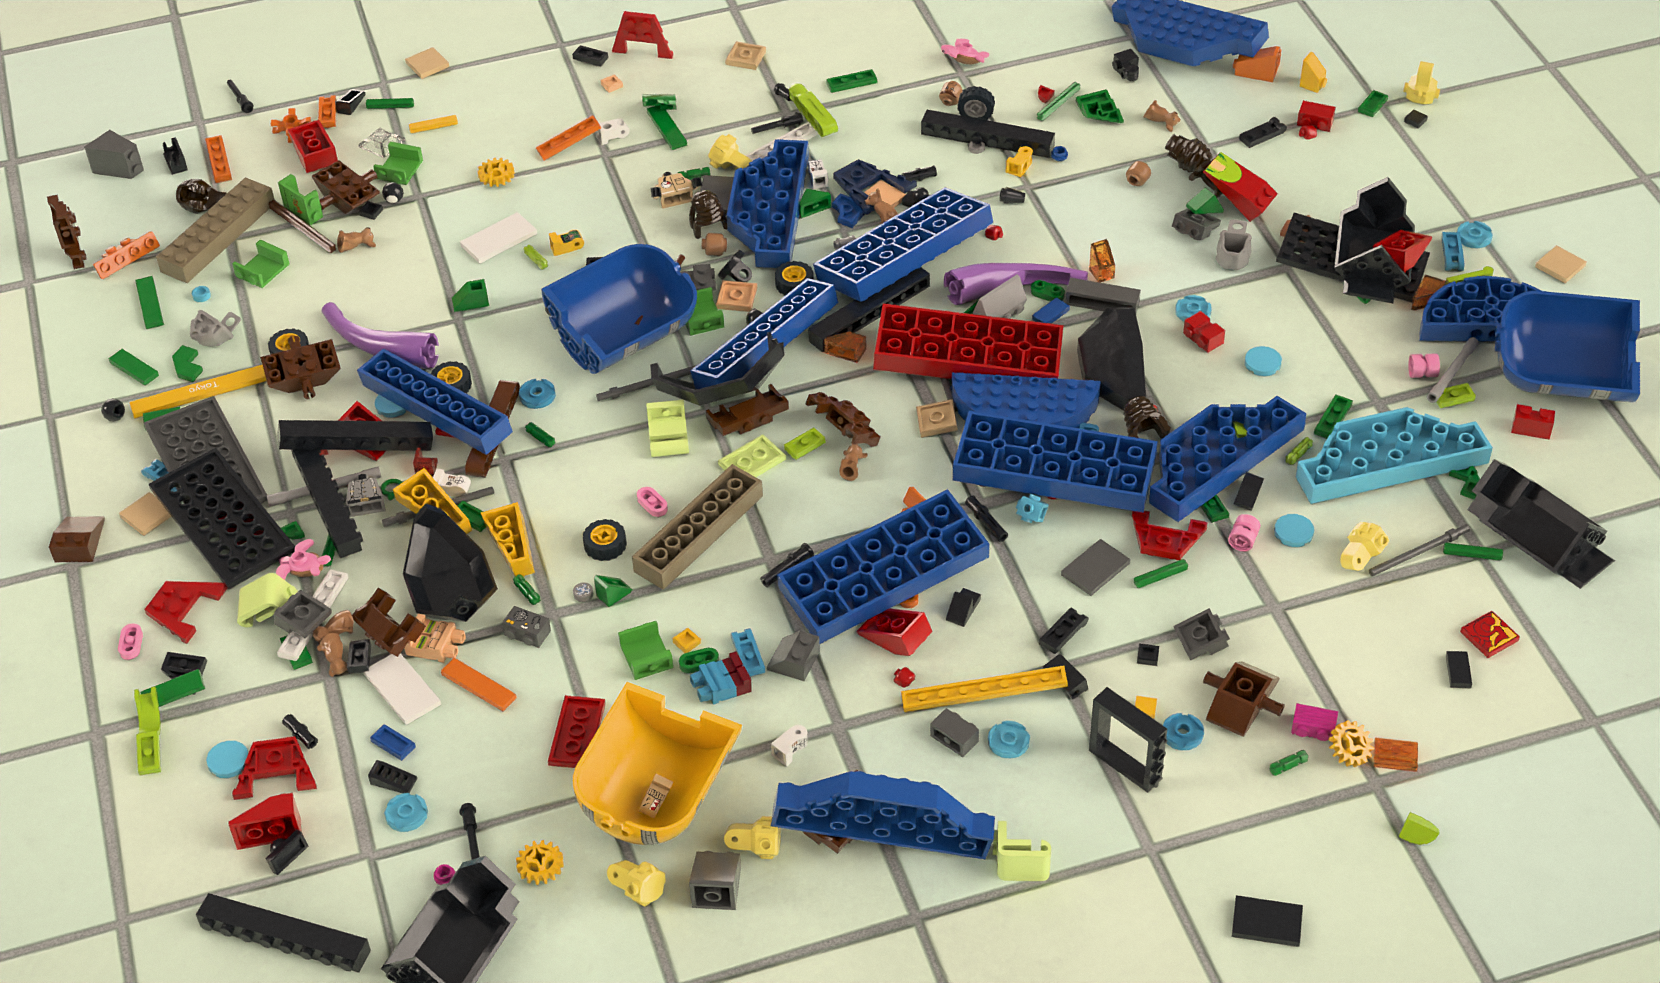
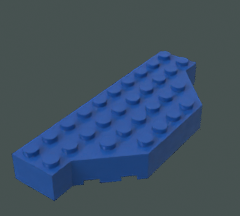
M1117 0L1111 6L1114 22L1128 25L1138 52L1190 66H1198L1200 62L1206 60L1212 62L1223 59V56L1232 54V56L1241 54L1254 57L1269 38L1267 22L1180 0Z
M775 139L773 150L768 152V156L762 159L759 157L750 162L749 166L744 169L740 167L735 170L727 210V228L733 236L755 253L756 267L778 268L783 263L792 262L799 219V203L803 195L809 159L808 141Z
M1279 396L1274 397L1266 404H1257V407H1246V404H1230V407H1219V404L1209 405L1160 440L1159 463L1161 479L1150 486L1149 504L1176 522L1181 521L1304 431L1306 413ZM1232 421L1244 424L1243 426L1247 430L1245 437L1237 438Z
M849 771L802 786L794 785L790 782L779 783L773 803L771 827L978 859H986L994 840L995 816L986 813H973L939 785L926 781H910L907 778L897 779L887 777L886 775H871L862 771Z

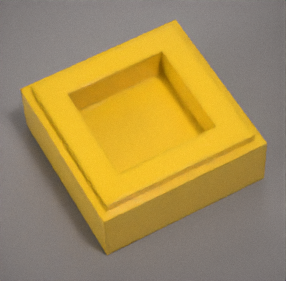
M686 628L672 638L673 643L684 653H688L701 644V639L689 628Z
M1136 696L1135 706L1155 719L1157 698Z

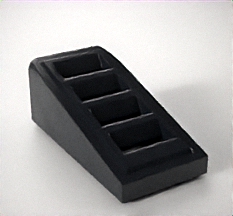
M349 90L336 101L337 113L351 115L366 95L365 91Z
M380 760L375 761L368 774L370 785L399 793H410L417 780V776ZM404 779L407 780L406 783H405V785L402 786L401 784H402L403 780H404Z

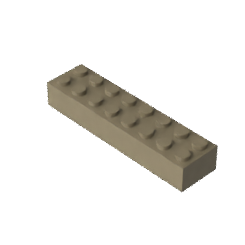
M245 177L156 256L160 272L185 283L191 281L270 209L268 203L275 200L272 188Z
M732 464L632 556L634 573L664 590L763 497L762 480Z

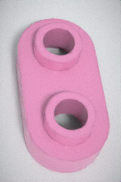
M643 487L637 491L638 503L652 516L661 517L667 513V501L653 488Z
M128 624L121 630L118 651L123 659H133L140 653L143 632L138 624Z

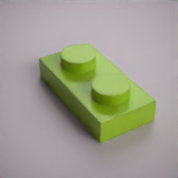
M1464 383L1445 388L1436 403L1440 408L1475 401L1476 395L1469 384Z
M813 427L784 444V450L797 460L826 443V440Z

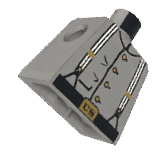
M360 474L356 481L348 483L346 505H348L351 513L349 517L386 511L376 478H369L366 474Z

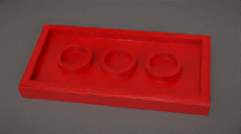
M564 696L548 758V766L576 768L601 725L606 704L605 699Z

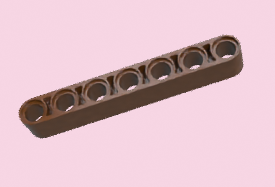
M499 380L489 404L490 407L508 416V419L519 395V382ZM499 444L487 455L472 447L466 461L465 474L485 478Z

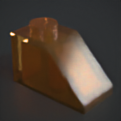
M1107 239L1092 243L1090 249L1089 271L1097 282L1100 283L1115 278V262Z
M1425 274L1414 295L1411 310L1415 311L1425 308L1430 297L1437 290L1445 286L1446 281Z
M849 331L827 337L824 340L825 354L858 363L866 351V336Z

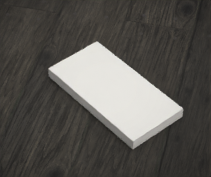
M517 212L460 241V244L480 264L536 235L537 229Z
M391 654L371 665L369 671L363 672L406 725L441 705L440 699L401 654L398 657Z

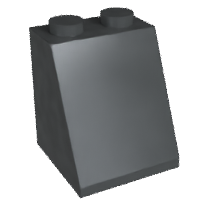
M108 130L84 146L92 173L132 179L144 171L137 145L112 130Z
M712 851L696 852L689 880L692 908L736 910L741 872L740 854Z

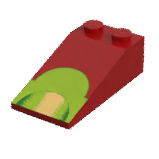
M1222 152L1203 171L1249 222L1261 215L1278 194L1265 180Z

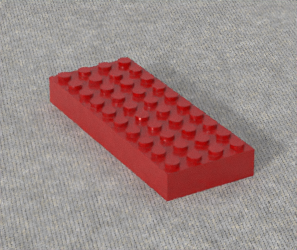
M883 304L874 352L873 370L952 379V373L1058 379L1064 325Z

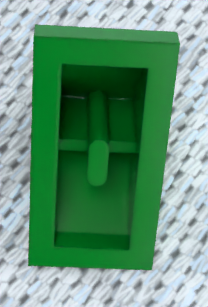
M1206 187L1186 204V207L1194 214L1224 212L1216 196Z
M806 188L799 203L800 218L802 219L831 208V194Z
M595 575L594 577L596 596L608 607L630 594L633 590L620 578Z

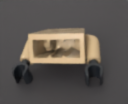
M665 172L658 179V184L650 188L651 197L653 199H659L660 197L662 209L689 203L692 201L693 190L703 186L701 177L689 180L684 178L681 173L672 175L671 172Z

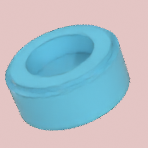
M198 286L192 291L193 299L196 302H205L211 296L209 288L206 286Z

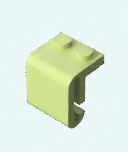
M684 400L646 403L651 457L688 454Z
M268 573L240 589L237 623L242 627H252L255 614L258 622L273 616L276 609L282 607L290 596L295 595L298 590L275 573Z
M998 821L997 830H994L993 855H997L998 877L1004 881L1047 880L1050 875L1051 845L1047 841L1041 840V850L1031 851V840L1007 839V821Z

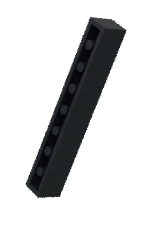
M928 109L921 120V135L965 143L972 141L974 144H980L983 142L987 147L1018 152L1020 147L1027 146L1033 150L1032 155L1050 158L1055 146V133Z
M920 267L908 273L907 276L898 279L895 283L883 288L880 292L871 295L865 301L853 300L848 305L808 329L809 342L821 352L827 351L880 318L883 304L901 305L930 287V273Z
M279 420L277 431L279 450L431 451L433 442L431 422Z
M291 450L295 463L339 557L343 558L362 551L361 542H363L361 532H356L355 530L357 529L354 518L350 519L349 517L351 516L348 505L344 506V497L341 492H337L339 490L337 482L331 479L333 478L330 467H325L327 462L324 455L319 454L321 450Z
M210 893L207 894L196 913L200 927L207 931H218L228 937L235 936L245 942L259 943L265 948L273 947L286 954L293 953L307 960L314 959L320 961L324 965H335L345 971L360 972L371 952L367 938Z

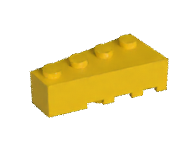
M425 468L393 489L396 501L415 514L426 503L442 509L466 534L472 531L469 519Z
M518 502L481 512L487 530L514 576L518 574L526 576L535 573L524 517Z

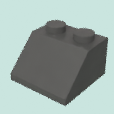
M799 631L782 638L767 666V670L805 681L820 653L819 636Z

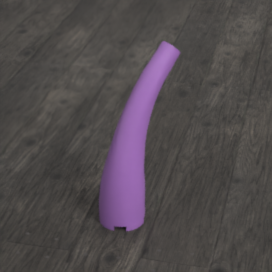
M981 263L959 267L946 272L944 275V287H948L951 294L948 295L949 300L954 305H959L983 297L1017 274L1021 279L1022 285L1032 284L1037 280L1068 285L1070 278L1087 280L1088 272L1047 264Z
M333 302L326 303L322 307V313L330 325L344 339L357 348L374 356L384 348L418 368L429 369L435 367L439 356L435 354V346H439V343L434 333L368 329L347 320L343 316L342 311Z

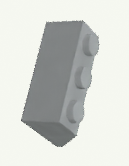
M1018 274L981 297L973 314L1011 319L1014 314H1020L1025 308L1024 304L1027 298Z

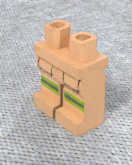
M418 614L416 618L426 627L415 643L410 640L404 648L406 655L431 660L438 659V662L443 663L446 658H456L458 647L453 644H463L466 639L465 632L456 629L453 622H438L426 619V615Z

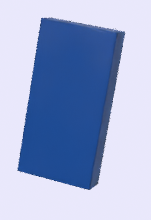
M1055 298L1034 313L1032 320L1052 324L1067 313L1070 306Z
M385 724L370 737L372 743L401 761L416 748L413 741Z

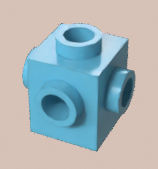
M1034 494L1022 496L1017 502L1016 509L1018 510L1016 514L1022 516L1021 520L1032 523V521L1043 522L1049 504L1040 501L1041 497Z

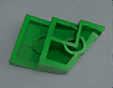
M1107 89L1076 97L1075 101L1086 118L1124 123L1119 108L1117 109Z
M642 94L643 107L660 105V111L677 109L676 94Z

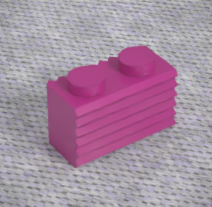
M1296 703L1291 733L1300 737L1308 736L1309 738L1313 737L1321 741H1328L1333 736L1331 730L1336 728L1338 711Z

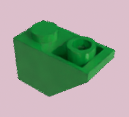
M485 279L468 281L452 297L454 312L489 306Z

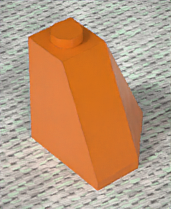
M1279 46L1260 49L1254 57L1239 54L1238 59H1234L1233 63L1235 75L1273 82L1280 65L1282 50Z

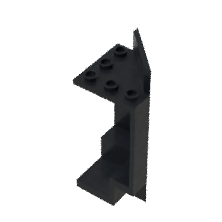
M1389 177L1358 190L1356 205L1341 211L1334 268L1344 278L1343 294L1393 304L1395 289L1410 283L1412 268L1404 273L1382 245L1373 248V245L1399 230L1415 233V225L1406 215L1407 199Z
M1494 459L1472 490L1477 496L1467 509L1468 511L1480 518L1479 521L1550 571L1561 575L1580 589L1615 561L1597 548L1606 539L1605 534L1607 530L1532 479L1525 477L1501 461Z
M486 856L463 862L449 883L437 886L383 964L381 970L386 973V977L396 983H476L518 920L512 914L520 902L511 894L516 884Z

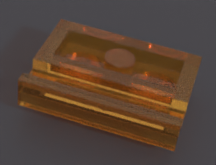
M1375 738L1374 767L1417 772L1418 742Z

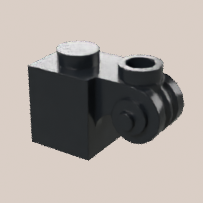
M1130 48L1115 53L1112 62L1113 69L1121 75L1122 79L1136 81L1138 79L1139 57Z

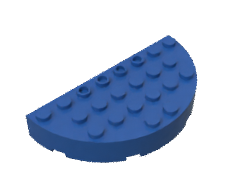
M1497 276L1464 278L1462 282H1451L1437 290L1428 300L1422 315L1419 339L1420 341H1468L1469 338L1474 337L1478 341L1496 342L1498 340V336H1495L1496 325H1500L1501 316L1506 304L1513 297L1521 293L1541 290L1524 282L1518 284L1511 282L1509 278Z
M952 373V397L958 409V414L965 421L968 412L975 411L1080 428L1081 423H1087L1090 420V416L1095 413L1099 403L1100 381Z

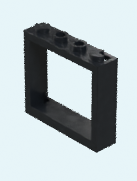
M1106 687L1093 699L1089 751L1147 793L1154 787L1157 788L1159 782L1163 779L1162 771L1166 755L1167 728ZM1111 716L1148 741L1146 766L1109 741Z

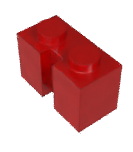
M1303 100L1298 113L1297 126L1314 125L1317 126V130L1330 132L1336 107Z
M1202 311L1184 320L1183 334L1207 353L1224 344L1226 330L1217 323L1212 324L1210 318Z
M1517 404L1511 433L1550 440L1555 411L1542 408L1539 411L1532 410L1531 406Z

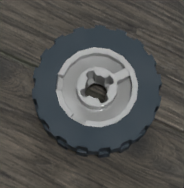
M980 86L967 87V89L960 93L957 109L961 116L988 120L994 111V96L986 88L984 89Z

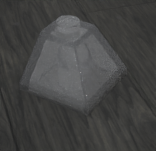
M379 127L358 145L364 150L385 158L389 155L388 144L390 141L402 144L405 141V137Z

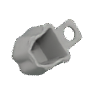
M1230 220L1228 230L1220 232L1216 261L1224 269L1240 270L1248 265L1251 255L1252 237L1250 234L1245 233L1246 221ZM1234 224H1240L1243 228L1234 229L1232 226Z
M199 310L196 318L191 320L190 337L204 346H219L233 338L231 332L239 324L241 318L232 312H228L223 320L219 322L205 311ZM229 318H234V324L227 326L226 321Z

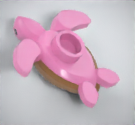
M957 39L955 46H941L944 54H949L957 62L963 64L984 63V58L989 57V53L977 52L972 48L968 39Z
M307 539L295 546V552L291 557L286 556L279 559L280 566L277 568L276 574L284 580L289 572L297 577L318 576L323 570V565L327 564L331 558L328 555L320 557L313 552L307 553V549L314 544L312 539Z

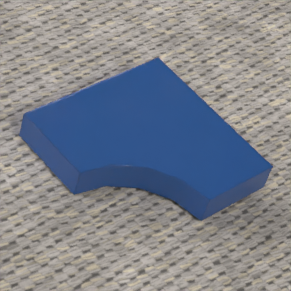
M840 193L832 202V208L840 214L837 218L839 224L853 228L865 215L861 208L847 195Z

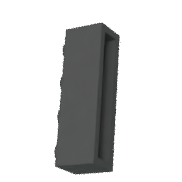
M1070 278L1066 290L1065 303L1070 306L1105 311L1109 307L1127 306L1135 308L1137 313L1141 290Z

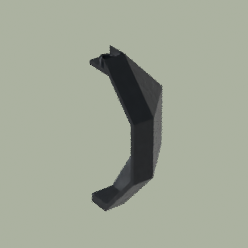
M1127 306L1109 307L1078 338L1077 354L1082 379L1100 381L1099 397L1124 411L1125 404L1130 399L1136 396L1146 397L1143 343L1135 308Z
M767 332L769 350L742 378L706 388L695 389L694 383L664 376L658 363L650 364L651 379L657 390L699 406L758 390L784 357L783 342L778 343L777 338H773L771 332Z
M425 503L414 516L403 569V577L417 614H423L434 619L467 622L497 591V585L484 551L442 509Z

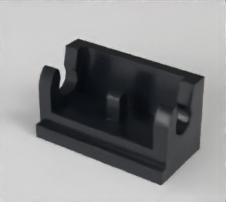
M176 137L171 138V147H167L166 143L163 142V155L171 174L187 171L186 161Z
M1060 653L1043 666V669L1058 666L1065 667L1068 687L1063 688L1072 699L1088 690L1086 678Z

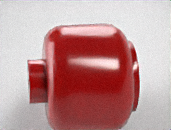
M1304 125L1299 130V136L1304 137L1306 140L1316 138L1317 130L1312 125Z
M989 225L985 230V237L997 240L1003 237V230L998 225Z
M907 667L901 670L898 668L894 673V683L903 688L908 687L915 680V674Z

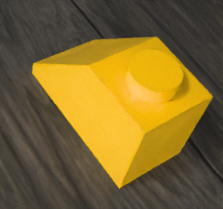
M1310 52L1303 60L1300 87L1318 93L1327 83V71L1313 52Z

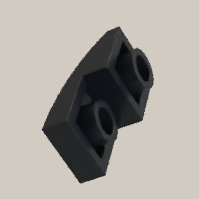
M1246 472L1234 504L1252 511L1264 478Z

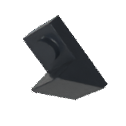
M962 588L960 593L955 592L946 621L964 627L980 602L981 594Z

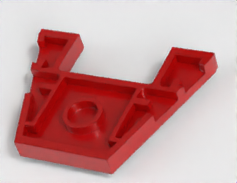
M624 11L612 52L626 54L628 50L627 41L657 44L658 58L672 59L674 55L673 51H670L668 41L665 40L662 34L663 30L655 14Z
M1132 511L1140 553L1150 556L1181 560L1204 534L1208 526V522L1190 519L1187 531L1148 524L1150 511H1144V513Z
M165 581L144 610L146 615L162 627L165 626L173 635H177L183 643L187 644L196 633V628L193 625L182 622V620L200 596L219 601L227 587L222 582Z
M296 737L253 742L244 763V770L238 777L239 782L236 789L234 788L232 796L234 800L252 798L253 781L255 779L296 774V787L298 791L317 789L315 779L307 765Z

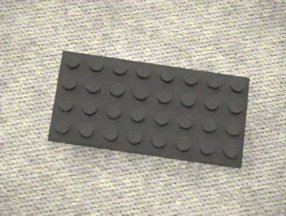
M214 396L144 422L145 429L168 473L216 447L260 503L268 501L267 493ZM207 469L205 473H211L214 469ZM190 478L188 482H195L197 478ZM217 481L214 485H221L224 482ZM201 490L197 494L203 495L207 491ZM228 493L224 497L230 498L234 494ZM185 499L182 502L183 504H187L190 502V500ZM212 502L207 506L214 507L217 503ZM236 506L234 510H239L244 506ZM193 512L190 516H198L200 512ZM220 515L217 519L224 517L226 515Z

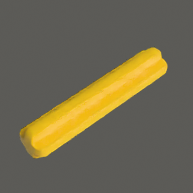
M456 115L411 123L409 124L410 133H417L457 125L458 121Z

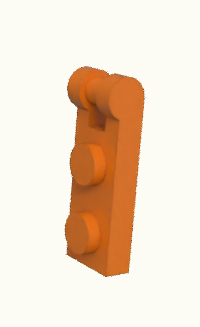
M331 95L327 98L324 96L319 97L318 120H320L324 128L336 127V95Z

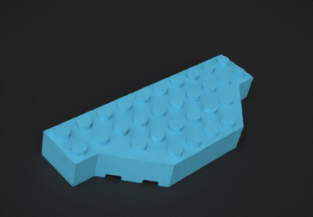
M1405 407L1336 423L1333 432L1328 436L1317 457L1298 461L1296 479L1310 504L1449 473L1451 470L1458 471L1470 466L1475 467L1488 464L1493 447L1476 421L1461 425L1454 423L1448 425L1440 422V418L1428 414L1423 416L1414 413V409Z

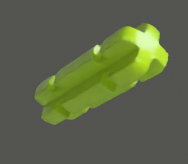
M528 244L523 248L524 253L540 269L548 267V261L532 245Z
M1305 437L1286 455V463L1293 465L1313 446V440Z

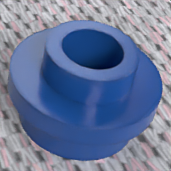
M1056 146L1051 152V157L1056 161H1063L1067 159L1068 152L1065 147Z

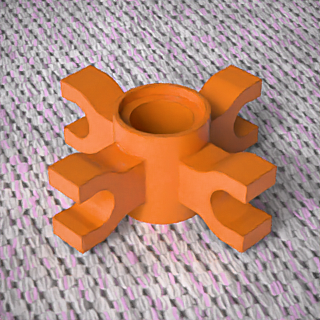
M295 108L288 109V115L283 118V121L271 120V126H277L273 127V134L285 131L286 136H288V143H292L287 129L311 122V117L298 120Z

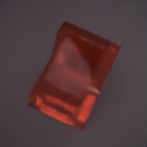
M417 448L413 461L415 474L425 468L433 477L438 459L423 457L421 448Z

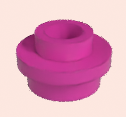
M447 864L438 866L434 872L435 882L439 885L449 883L455 874V870Z

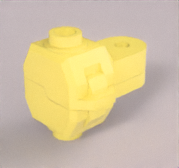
M1421 61L1417 75L1411 76L1409 83L1405 82L1403 92H1406L1408 100L1419 104H1431L1435 98L1438 99L1440 89L1437 88L1438 81L1432 77L1433 63Z
M730 134L727 136L721 135L715 141L708 154L709 164L716 169L719 167L726 169L730 166L736 169L740 167L744 169L749 166L752 160L739 152V146L735 142L737 139Z
M1360 522L1355 526L1347 537L1350 543L1341 554L1340 562L1342 567L1350 570H1362L1371 557H1375L1383 551L1389 539L1380 526L1368 522Z
M762 816L754 824H731L725 833L724 842L730 849L751 850L754 854L759 855L761 859H773L780 850L781 828L771 827L772 816Z
M623 860L610 865L607 869L609 881L613 885L625 890L626 896L644 907L656 901L663 894L666 882L665 873L646 861L638 866L630 861Z

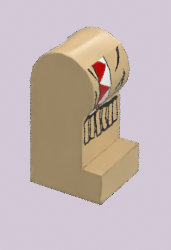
M655 774L642 801L639 812L654 819L673 781Z

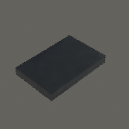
M1236 895L1231 937L1299 947L1303 905Z

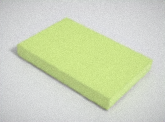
M761 435L719 459L718 465L725 471L733 464L757 477L785 461L786 455L767 437Z

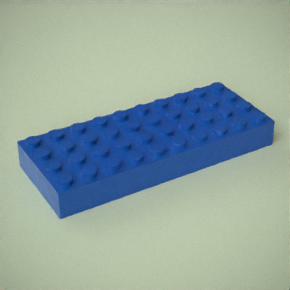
M944 187L813 263L817 281L833 284L836 291L860 302L865 301L871 295L880 292L898 279L907 276L908 273L920 268L928 261L934 260L935 257L947 252L955 245H959L965 239L974 236L975 233L986 229L987 226L993 223L990 204Z
M969 411L953 463V481L1144 513L1158 441Z
M947 489L777 574L778 587L810 634L819 636L821 644L989 558L990 544Z

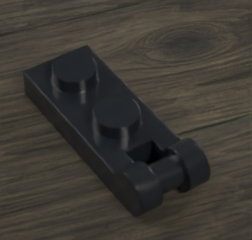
M1272 117L1268 122L1241 133L1239 140L1248 148H1251L1283 134L1287 130V126L1284 123H1280L1278 118Z
M1072 607L1069 608L1039 639V645L1056 654L1081 627L1083 628L1087 624L1089 617L1084 614H1078L1077 610Z

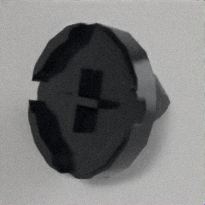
M738 250L720 270L718 277L723 280L729 275L736 282H749L752 278V272L741 261L745 253ZM739 272H744L746 274V278H742Z

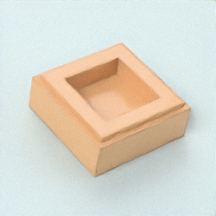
M614 74L602 79L601 85L610 93L622 88L623 82Z

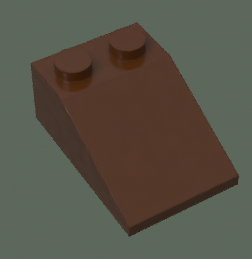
M66 517L53 532L49 544L54 562H93L105 517Z

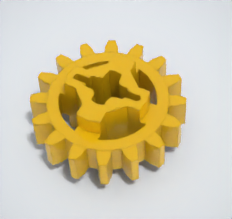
M494 158L492 161L487 159V163L482 162V166H479L477 171L480 182H483L484 185L489 184L490 187L493 185L499 187V184L505 185V182H511L510 178H514L515 174L512 162L509 163L508 159L503 161V158L499 160Z
M1349 720L1336 725V728L1331 730L1333 736L1328 739L1333 742V745L1329 746L1330 749L1335 750L1333 757L1339 756L1338 762L1342 763L1345 761L1347 767L1350 765L1357 767L1368 762L1367 759L1372 757L1370 751L1374 750V747L1370 746V743L1373 742V739L1368 738L1370 732L1363 731L1364 725L1362 724L1358 727L1357 721L1350 723Z
M541 840L540 844L533 841V846L531 847L525 845V851L520 850V857L516 858L517 872L520 873L521 879L526 878L529 884L534 880L536 885H539L540 881L547 884V879L549 878L554 881V874L560 875V868L564 867L563 854L559 851V847H553L551 841L545 845L544 840Z

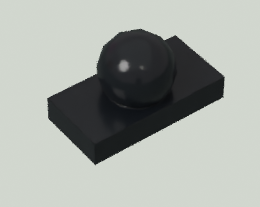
M919 187L915 191L909 190L902 200V205L911 207L930 196L928 190L924 187Z
M296 829L287 839L277 838L271 843V853L266 857V860L274 874L279 875L309 847L302 832Z

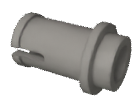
M852 235L842 239L837 238L833 242L835 250L855 240V236Z

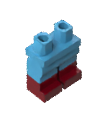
M737 651L729 653V657L726 659L709 662L706 665L705 663L699 665V671L690 675V682L694 688L701 685L704 686L697 689L700 702L711 700L714 705L719 703V701L752 692L751 677L745 666H743Z

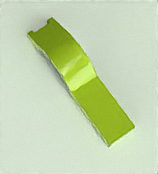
M155 686L151 687V693L140 694L139 689H135L134 698L139 719V733L136 734L139 775L161 772L159 743L161 721Z

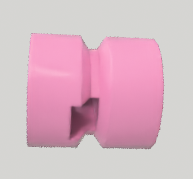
M1410 354L1408 362L1410 377L1422 378L1423 375L1426 377H1438L1440 372L1438 354H1426L1424 357L1422 354Z
M1239 515L1229 535V544L1238 551L1251 550L1260 530V522L1251 515Z

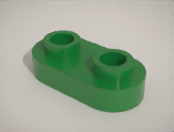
M1042 280L1034 281L1031 284V294L1035 297L1050 302L1055 298L1061 301L1065 298V290L1061 286Z
M708 647L685 653L679 658V668L682 672L688 674L698 672L699 665L719 661L718 651Z

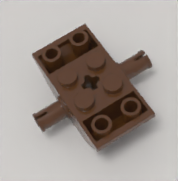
M338 160L312 175V179L324 196L320 199L322 210L330 205H334L344 214H347L380 194V191L369 183L377 179V174L373 169L360 176Z
M291 336L288 338L290 350L260 357L269 388L287 393L302 390L305 399H310L308 393H310L311 399L314 398L316 394L313 387L326 384L341 369L332 339L301 347L300 338L294 336L295 342H293Z
M1242 661L1235 662L1225 678L1208 671L1203 683L1218 690L1206 716V721L1244 737L1260 710H1267L1280 717L1285 704L1268 698L1280 678Z

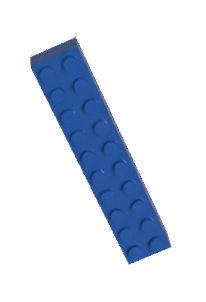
M809 278L804 280L691 369L690 372L695 389H702L742 378L769 350L767 332H771L773 338H777L778 343L783 342L785 347L838 304L835 286Z
M384 348L357 369L364 387L421 419L431 422L432 425L485 455L513 432L508 416Z

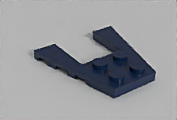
M859 159L833 173V179L866 215L875 211L873 205L865 204L868 195L861 190L880 179L903 193H907L909 190L917 187L916 180L911 182L906 180L905 176L890 174L889 170H878L875 165Z

